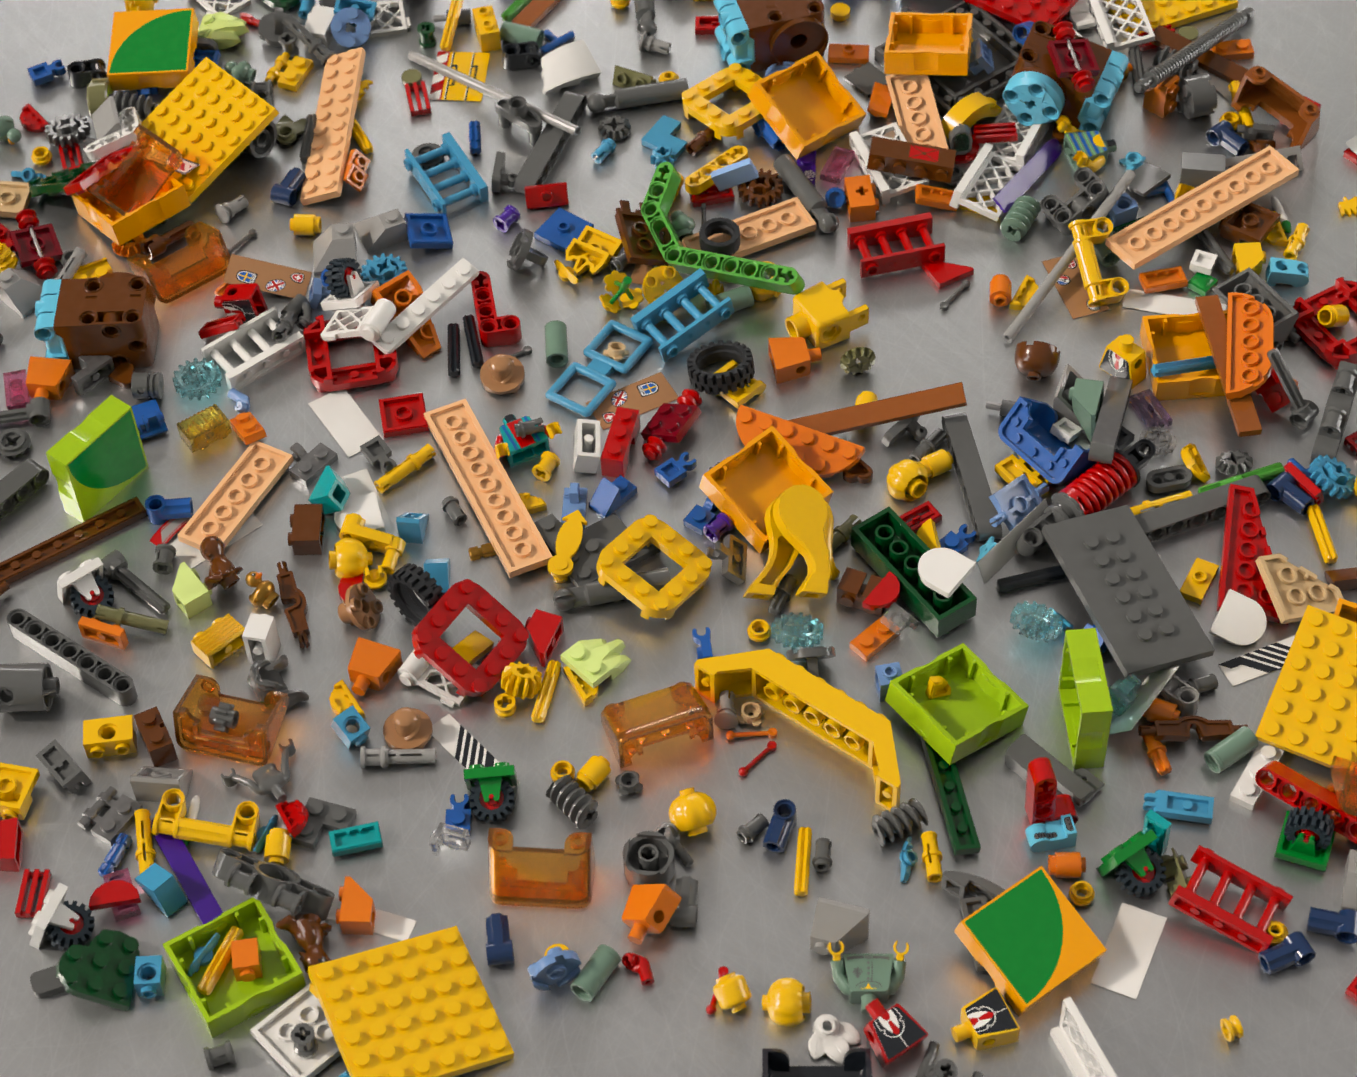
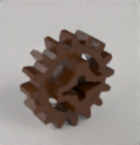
M763 168L758 172L759 178L737 185L738 197L742 198L743 203L749 201V206L751 207L754 204H757L758 208L761 207V204L769 207L770 202L776 204V199H781V194L783 193L782 178H778L777 173L772 175L771 170L764 172Z

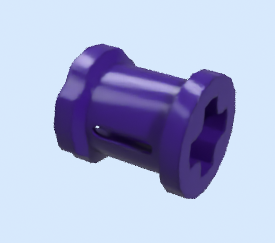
M507 205L502 214L496 215L493 218V224L500 232L506 233L513 222H518L521 219L520 213L512 205Z
M719 513L710 525L706 524L704 526L703 533L711 542L715 543L720 540V536L726 531H731L734 525L726 514Z

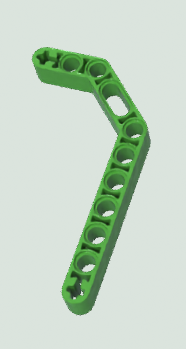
M663 162L657 166L642 204L641 214L664 260L669 266L674 267L679 273L689 275L701 268L709 279H717L796 295L803 291L805 282L792 267L683 247L668 218V213L681 182V175L669 162ZM667 227L671 235V241L663 245L659 232L662 228Z

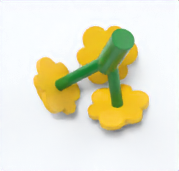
M614 270L611 274L604 277V283L607 284L605 286L606 291L612 292L614 296L611 297L606 293L605 295H600L599 299L604 309L616 314L621 310L617 300L619 296L624 308L636 309L639 303L644 300L642 296L643 291L640 288H635L634 290L629 288L632 282L631 277Z

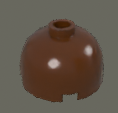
M1023 341L1016 345L1015 364L1017 369L1024 376H1027V379L1040 381L1041 378L1052 375L1058 367L1061 352H1057L1056 346L1041 341H1034L1033 345H1026L1027 341Z

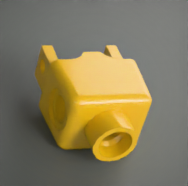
M841 278L828 285L821 281L794 296L793 315L785 319V326L790 337L807 338L815 348L820 347V349H824L849 339L851 331L868 324L869 307L864 304L848 312L842 303L846 297V281Z

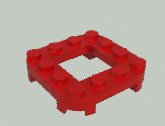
M1340 277L1335 280L1334 286L1305 300L1301 296L1297 298L1293 305V308L1299 313V317L1293 326L1297 329L1296 333L1325 362L1331 364L1334 369L1338 370L1341 360L1357 364V337L1349 341L1345 339L1338 341L1319 323L1317 318L1319 310L1326 305H1348L1357 314V282L1344 280V277Z
M323 315L315 317L316 321L307 328H304L303 334L310 379L318 392L346 390L395 380L399 367L396 350L393 353L384 354L373 345L375 362L332 369L328 342L360 338L362 336L324 341L320 334L330 320L324 321Z
M465 579L452 585L419 624L415 626L411 633L415 649L414 655L418 659L423 657L458 688L456 693L462 697L465 695L470 697L483 696L491 690L501 679L505 666L514 663L524 651L527 639L529 638V632L521 621L482 586L470 579ZM465 607L501 638L476 669L440 638Z

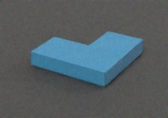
M663 115L641 139V145L652 150H656L657 147L662 145L671 147L672 153H676L677 159L685 151L687 141L674 136L681 128V122Z

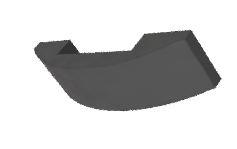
M945 871L942 874L941 888L960 899L965 898L968 893L975 897L985 895L988 903L1005 891V889L997 884L973 874L958 871Z

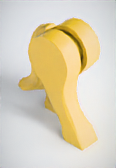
M804 484L793 485L786 489L766 509L764 520L769 540L768 561L759 576L748 587L743 598L769 600L774 596L779 582L790 570L799 553L806 561L808 574L797 590L796 597L821 599L828 594V581L839 578L840 571L836 568L832 552L834 527L832 510L828 502L825 501L821 493L815 488Z

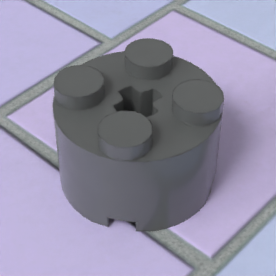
M1208 73L1179 79L1178 86L1180 88L1177 110L1179 113H1184L1187 119L1215 113L1213 109L1217 108V93L1215 86H1210L1208 80H1211V77Z
M643 831L625 843L623 848L624 874L629 886L632 887L633 884L668 885L675 873L674 848L663 834L655 831Z

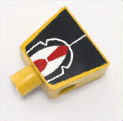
M1129 334L1119 335L1105 348L1099 368L1111 376L1133 380V389L1146 378V353L1144 349L1134 343L1133 336Z
M997 987L963 1006L960 1016L961 1024L951 1027L952 1036L957 1043L970 1038L975 1049L979 1051L1018 1042L1020 1032L1017 1022Z

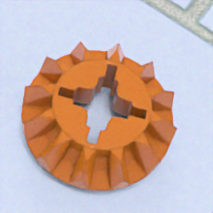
M142 233L131 239L133 242L128 241V244L125 245L124 243L121 246L113 241V251L121 257L136 256L141 253L139 243L145 237Z

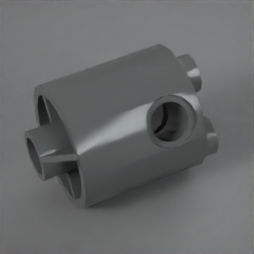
M49 663L0 664V713L48 712L51 709L53 697L59 696L60 682L58 677H53Z

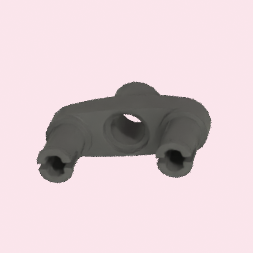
M513 96L497 100L495 102V111L498 114L499 126L501 128H508L509 125L511 126L514 123L527 130L529 144L534 146L541 135L542 120L533 110L527 107L526 99L522 96Z

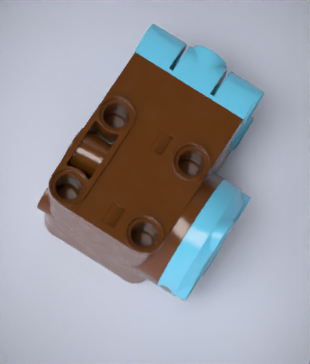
M1036 21L1025 40L1012 75L1003 91L1002 96L1007 108L1017 117L1018 122L1024 126L1048 124L1057 121L1061 115L1069 118L1070 124L1078 130L1100 131L1123 80L1129 63L1128 57L1123 53L1089 41L1100 72L1098 76H1092L1095 80V85L1089 92H1077L1074 88L1075 85L1072 83V77L1058 78L1046 47L1048 41L1056 40V36L1053 34L1055 26L1044 21ZM1076 35L1074 39H1085V38H1084V37H1081V36H1079V35Z

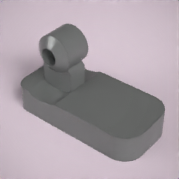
M497 151L492 174V192H500V185L514 188L517 175L503 174L505 152Z
M920 416L899 420L884 434L881 442L889 448L905 434L906 430L913 435L915 440L921 441L925 439L927 429L917 422Z
M56 965L36 971L30 977L34 995L39 999L65 992L66 987L61 983L60 978L56 977Z

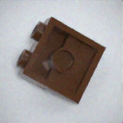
M1250 203L1220 221L1218 226L1220 230L1219 236L1234 243H1240L1242 240L1249 243H1262L1280 221L1281 214L1255 203Z

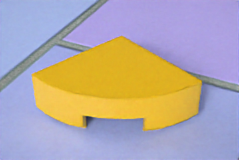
M519 493L529 514L547 510V505L542 498L532 496L530 493Z
M930 676L925 694L928 699H934L950 695L951 688L945 678Z

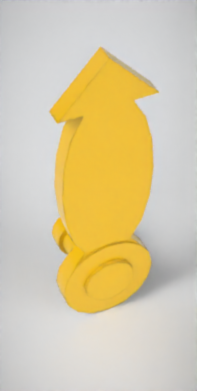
M579 510L562 518V521L566 522L562 525L557 535L556 555L548 561V572L553 576L554 581L559 584L565 583L567 577L573 572V561L571 558L575 556L581 545L583 537L582 525H587V521Z

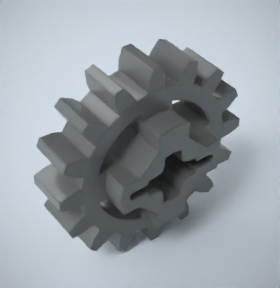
M71 113L69 116L63 114L61 118L56 116L54 121L50 120L49 125H45L46 130L44 131L50 144L53 143L55 147L61 144V147L64 148L67 144L72 147L73 143L80 144V140H86V136L90 135L91 128L87 117H82L81 114L74 116V113Z

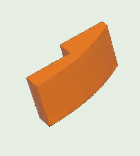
M875 82L872 88L867 112L878 118H887L892 100L887 85Z
M355 148L348 155L343 180L355 190L361 192L368 178L366 171L371 160Z

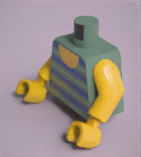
M1061 115L1056 121L1057 129L1059 132L1065 133L1063 150L1074 172L1081 167H1088L1096 173L1107 164L1108 153L1116 152L1115 140L1104 141L1099 131L1078 130L1070 124L1069 118Z

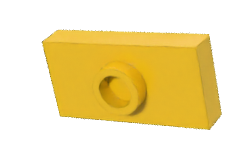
M1197 557L1180 589L1183 598L1201 605L1218 572L1219 565Z

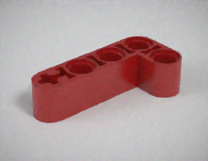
M479 271V275L471 282L481 344L484 347L492 348L520 342L522 339L520 319L514 315L497 317L490 276L487 272Z
M1039 757L1032 760L1028 764L1025 797V810L1030 825L1060 820L1062 815L1071 814L1075 825L1079 819L1071 796L1068 794L1056 795L1057 780L1050 759Z

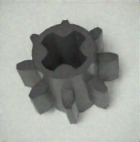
M219 702V707H212L209 714V723L214 725L213 730L229 733V728H236L239 721V712L234 710L235 705Z

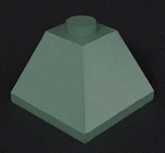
M1076 378L1074 387H1070L1069 400L1072 401V410L1091 443L1104 399V381Z

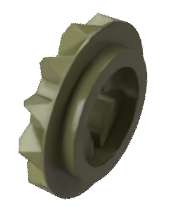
M852 348L842 355L840 359L841 368L844 369L845 373L851 372L855 375L857 372H861L863 374V371L871 370V366L876 364V356L870 348Z

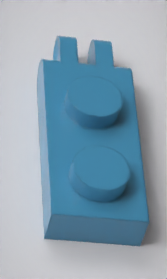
M1156 790L1155 793L1144 794L1145 802L1143 803V809L1146 811L1151 809L1163 818L1206 824L1212 823L1214 797Z

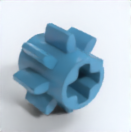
M665 145L657 147L656 150L653 149V155L650 156L651 164H655V169L660 163L669 162L674 166V162L677 161L676 153H672V148Z

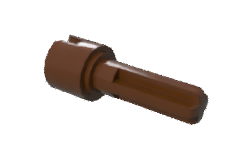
M187 221L162 235L153 234L140 241V250L143 255L149 254L148 260H152L165 253L167 246L196 231V226L193 221Z

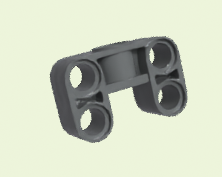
M1081 167L1074 172L1073 179L1079 191L1065 203L1055 195H1047L1041 200L1040 207L1047 220L1062 234H1072L1068 224L1079 219H1090L1110 194L1105 183L1088 167Z

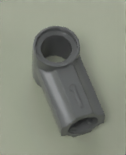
M682 876L676 879L675 892L682 897V900L670 918V926L696 928L698 880L693 879L691 876Z

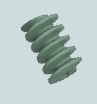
M1031 196L1018 197L1000 224V230L1004 237L1012 241H1019L1021 237L1025 236L1041 211L1040 203Z

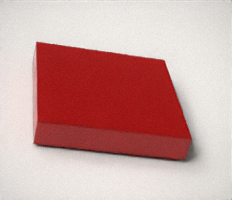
M423 393L379 399L384 438L429 431L428 423L424 417L426 409Z

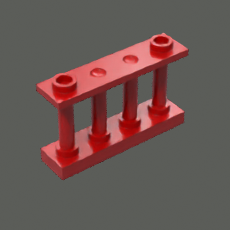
M928 212L847 228V245L849 250L859 248L863 259H860L861 278L920 267L925 262H945V244L934 245L930 236L933 226L931 213ZM921 236L925 247L914 249L909 238ZM901 240L905 251L893 253L888 242ZM880 244L884 255L872 257L867 246Z
M1199 845L1190 861L1198 864L1186 888L1178 885L1168 905L1257 954L1266 950L1274 938L1267 934L1268 926L1277 908L1284 911L1293 896L1286 893L1284 889L1273 886L1222 858L1213 850ZM1206 870L1221 877L1209 901L1195 893ZM1230 883L1244 890L1233 914L1219 907ZM1253 896L1268 903L1256 927L1242 919Z

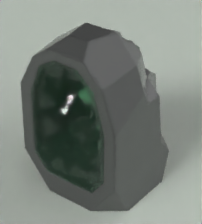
M959 123L950 131L948 136L949 149L956 150V155H966L972 149V133L970 127L966 124Z

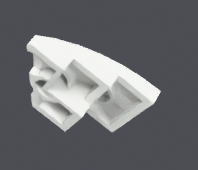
M584 39L561 46L541 58L542 79H544L542 92L544 95L557 93L562 87L579 85L582 80L596 78L601 74Z

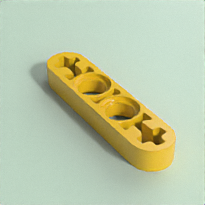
M741 145L734 146L685 178L686 192L696 195L714 185L715 183L711 176H706V174H711L712 171L725 167L720 166L721 164L731 165L747 159L748 149Z

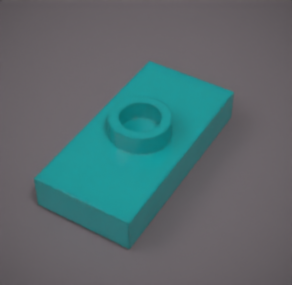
M1151 809L1145 815L1142 832L1145 834L1151 829L1154 831L1158 838L1146 847L1162 856L1167 850L1172 823Z
M378 821L329 831L333 857L383 847Z

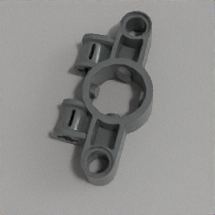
M1340 361L1312 450L1311 459H1315L1319 455L1323 457L1328 455L1330 459L1337 456L1357 391V364Z
M220 848L212 871L215 877L224 881V886H233L244 891L245 895H250L263 903L289 910L291 915L294 916L299 913H310L318 915L321 921H325L335 894L330 890L300 878L296 872L285 866L271 862H262L230 848Z

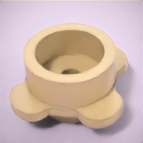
M610 342L608 349L603 350V355L609 356V358L616 361H621L624 356L629 355V351L626 350V346L621 342Z
M755 702L742 704L738 722L740 724H752L755 727L760 726L762 723L761 716L765 713L764 707Z

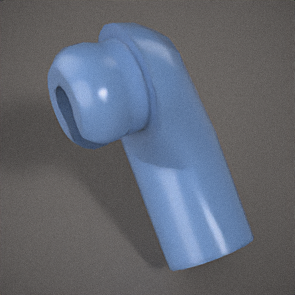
M235 388L230 389L227 396L236 402V406H234L235 411L238 414L247 413L250 409V398Z

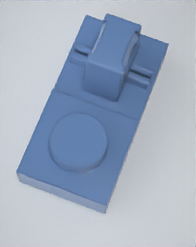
M978 38L973 42L975 60L969 64L970 70L974 75L982 70L990 74L994 71L992 51Z
M570 483V488H564L562 518L579 510L586 520L587 488H580L579 483Z

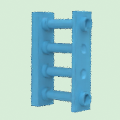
M450 132L442 134L443 144H441V147L414 157L409 149L404 150L405 159L403 162L406 170L411 171L430 198L436 213L447 214L446 206L472 195L477 197L481 203L489 200L488 186ZM439 156H449L450 161L423 171L420 164ZM452 168L458 169L460 174L434 185L429 179ZM461 182L469 185V188L442 198L438 193Z
M701 268L630 318L634 330L641 333L648 331L660 344L658 349L664 362L675 357L681 350L723 320L728 319L735 312L729 297L720 302L707 289L709 283L705 272ZM701 294L713 308L702 314L689 300ZM681 306L696 319L687 327L672 314ZM663 319H666L678 332L669 340L654 326Z

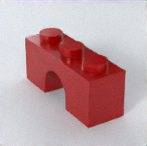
M617 407L600 458L602 476L618 478L621 475L625 478L630 462V445H635L641 428L639 410Z

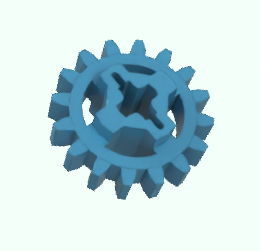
M382 253L379 258L374 255V260L372 261L367 259V265L361 266L362 273L360 274L363 276V282L378 280L381 286L407 271L405 261H401L400 256L393 258V254H390L388 257H385V254Z
M1319 455L1309 465L1308 472L1312 474L1310 478L1316 480L1315 485L1320 486L1322 492H1329L1330 497L1336 495L1338 499L1342 497L1347 499L1353 494L1356 476L1350 474L1351 469L1346 468L1344 462H1337L1335 457L1330 459L1328 455L1324 457Z

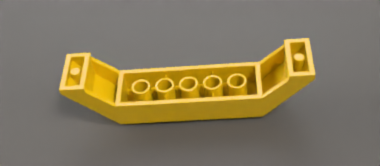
M771 649L698 659L694 663L695 692L713 703L720 700L719 695L724 690H729L728 698H730L731 691L735 693V698L749 696L756 698L872 769L876 785L875 803L888 811L893 806L899 807L901 781L891 721L883 714L874 712L863 702L854 700L843 690L834 688L823 678L814 676L803 666L794 664L783 654L776 653Z

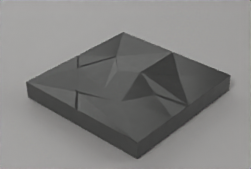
M962 1L941 12L973 13L972 37L974 41L980 38L992 51L994 71L988 74L985 70H982L974 75L969 66L968 76L928 75L939 115L944 118L956 103L975 92H980L985 97H990L996 102L1002 99L1003 91L1012 75L1023 45L1014 39L1011 31L985 10L966 1ZM886 42L875 48V60L883 67ZM973 42L971 44L969 64L975 60Z

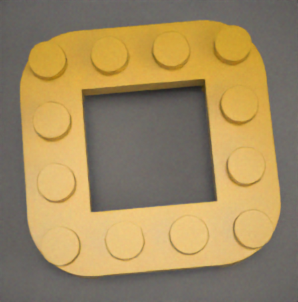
M739 63L730 64L728 68L720 70L682 92L685 117L687 119L694 117L714 130L715 138L722 140V136H736L737 140L743 138V130L764 118L754 104L750 102L729 115L709 102V100L729 88L734 92L741 89L749 94L754 83L762 79V77L747 68L741 67Z
M648 514L644 518L633 522L601 551L596 564V570L599 576V583L603 587L607 583L639 607L642 610L641 617L647 620L649 617L669 620L685 601L697 590L705 587L711 572L712 561L668 524L657 519L656 516ZM651 544L684 568L659 591L625 565L643 547H649Z

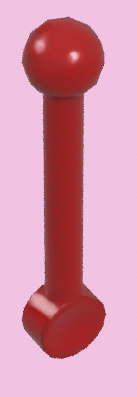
M769 741L764 751L747 766L739 769V775L742 777L747 776L748 771L766 754L776 751V742Z
M721 966L718 969L719 978L729 974V970L725 966ZM713 994L710 1005L706 1007V1012L709 1015H713L716 1012L715 1004L717 999L715 994Z

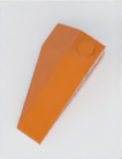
M407 270L374 289L370 302L374 306L379 299L390 300L396 307V313L391 319L392 321L423 294V290L411 272ZM431 318L405 341L422 359L441 349Z

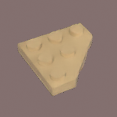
M1280 553L1259 556L1256 559V565L1281 624L1301 621L1307 605L1334 614L1339 598L1344 599L1337 586L1331 583L1327 585L1317 579L1318 575L1302 566L1298 568L1287 561L1288 558Z

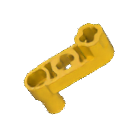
M346 514L339 538H356L364 544L366 549L385 554L381 566L386 574L392 575L395 572L398 559L403 555L406 542L392 534L364 527L366 520L359 514Z

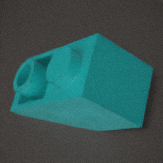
M328 465L325 467L308 501L311 504H323L324 513L329 514L342 511L351 493L344 480Z

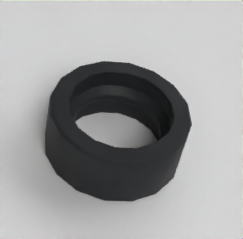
M721 217L706 221L699 231L701 250L729 256L733 255L740 246L739 226L734 221ZM717 233H724L732 237L730 240L720 243L708 239L709 236Z

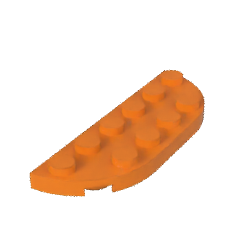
M1228 292L1226 398L1234 399L1242 398L1255 391L1271 375L1273 366L1267 356V352L1274 349V321L1269 307L1265 303L1262 304L1255 300L1254 296L1245 293Z
M741 404L738 408L736 426L744 447L749 441L773 426L794 448L799 458L821 478H830L844 470L848 471L857 464L866 451L863 446Z

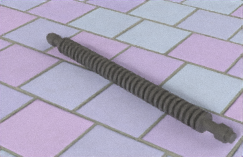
M1247 7L1241 12L1232 14L1146 72L1144 78L1135 83L1134 90L1137 93H1143L1149 87L1154 88L1241 29L1246 24V21L1254 17V9Z

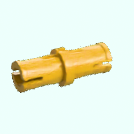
M1298 223L1293 235L1288 238V246L1283 253L1284 259L1296 260L1299 251L1304 248L1305 238L1310 231L1306 223Z
M926 831L921 834L924 851L922 853V861L926 865L927 880L931 883H937L942 881V852L938 848L936 832Z

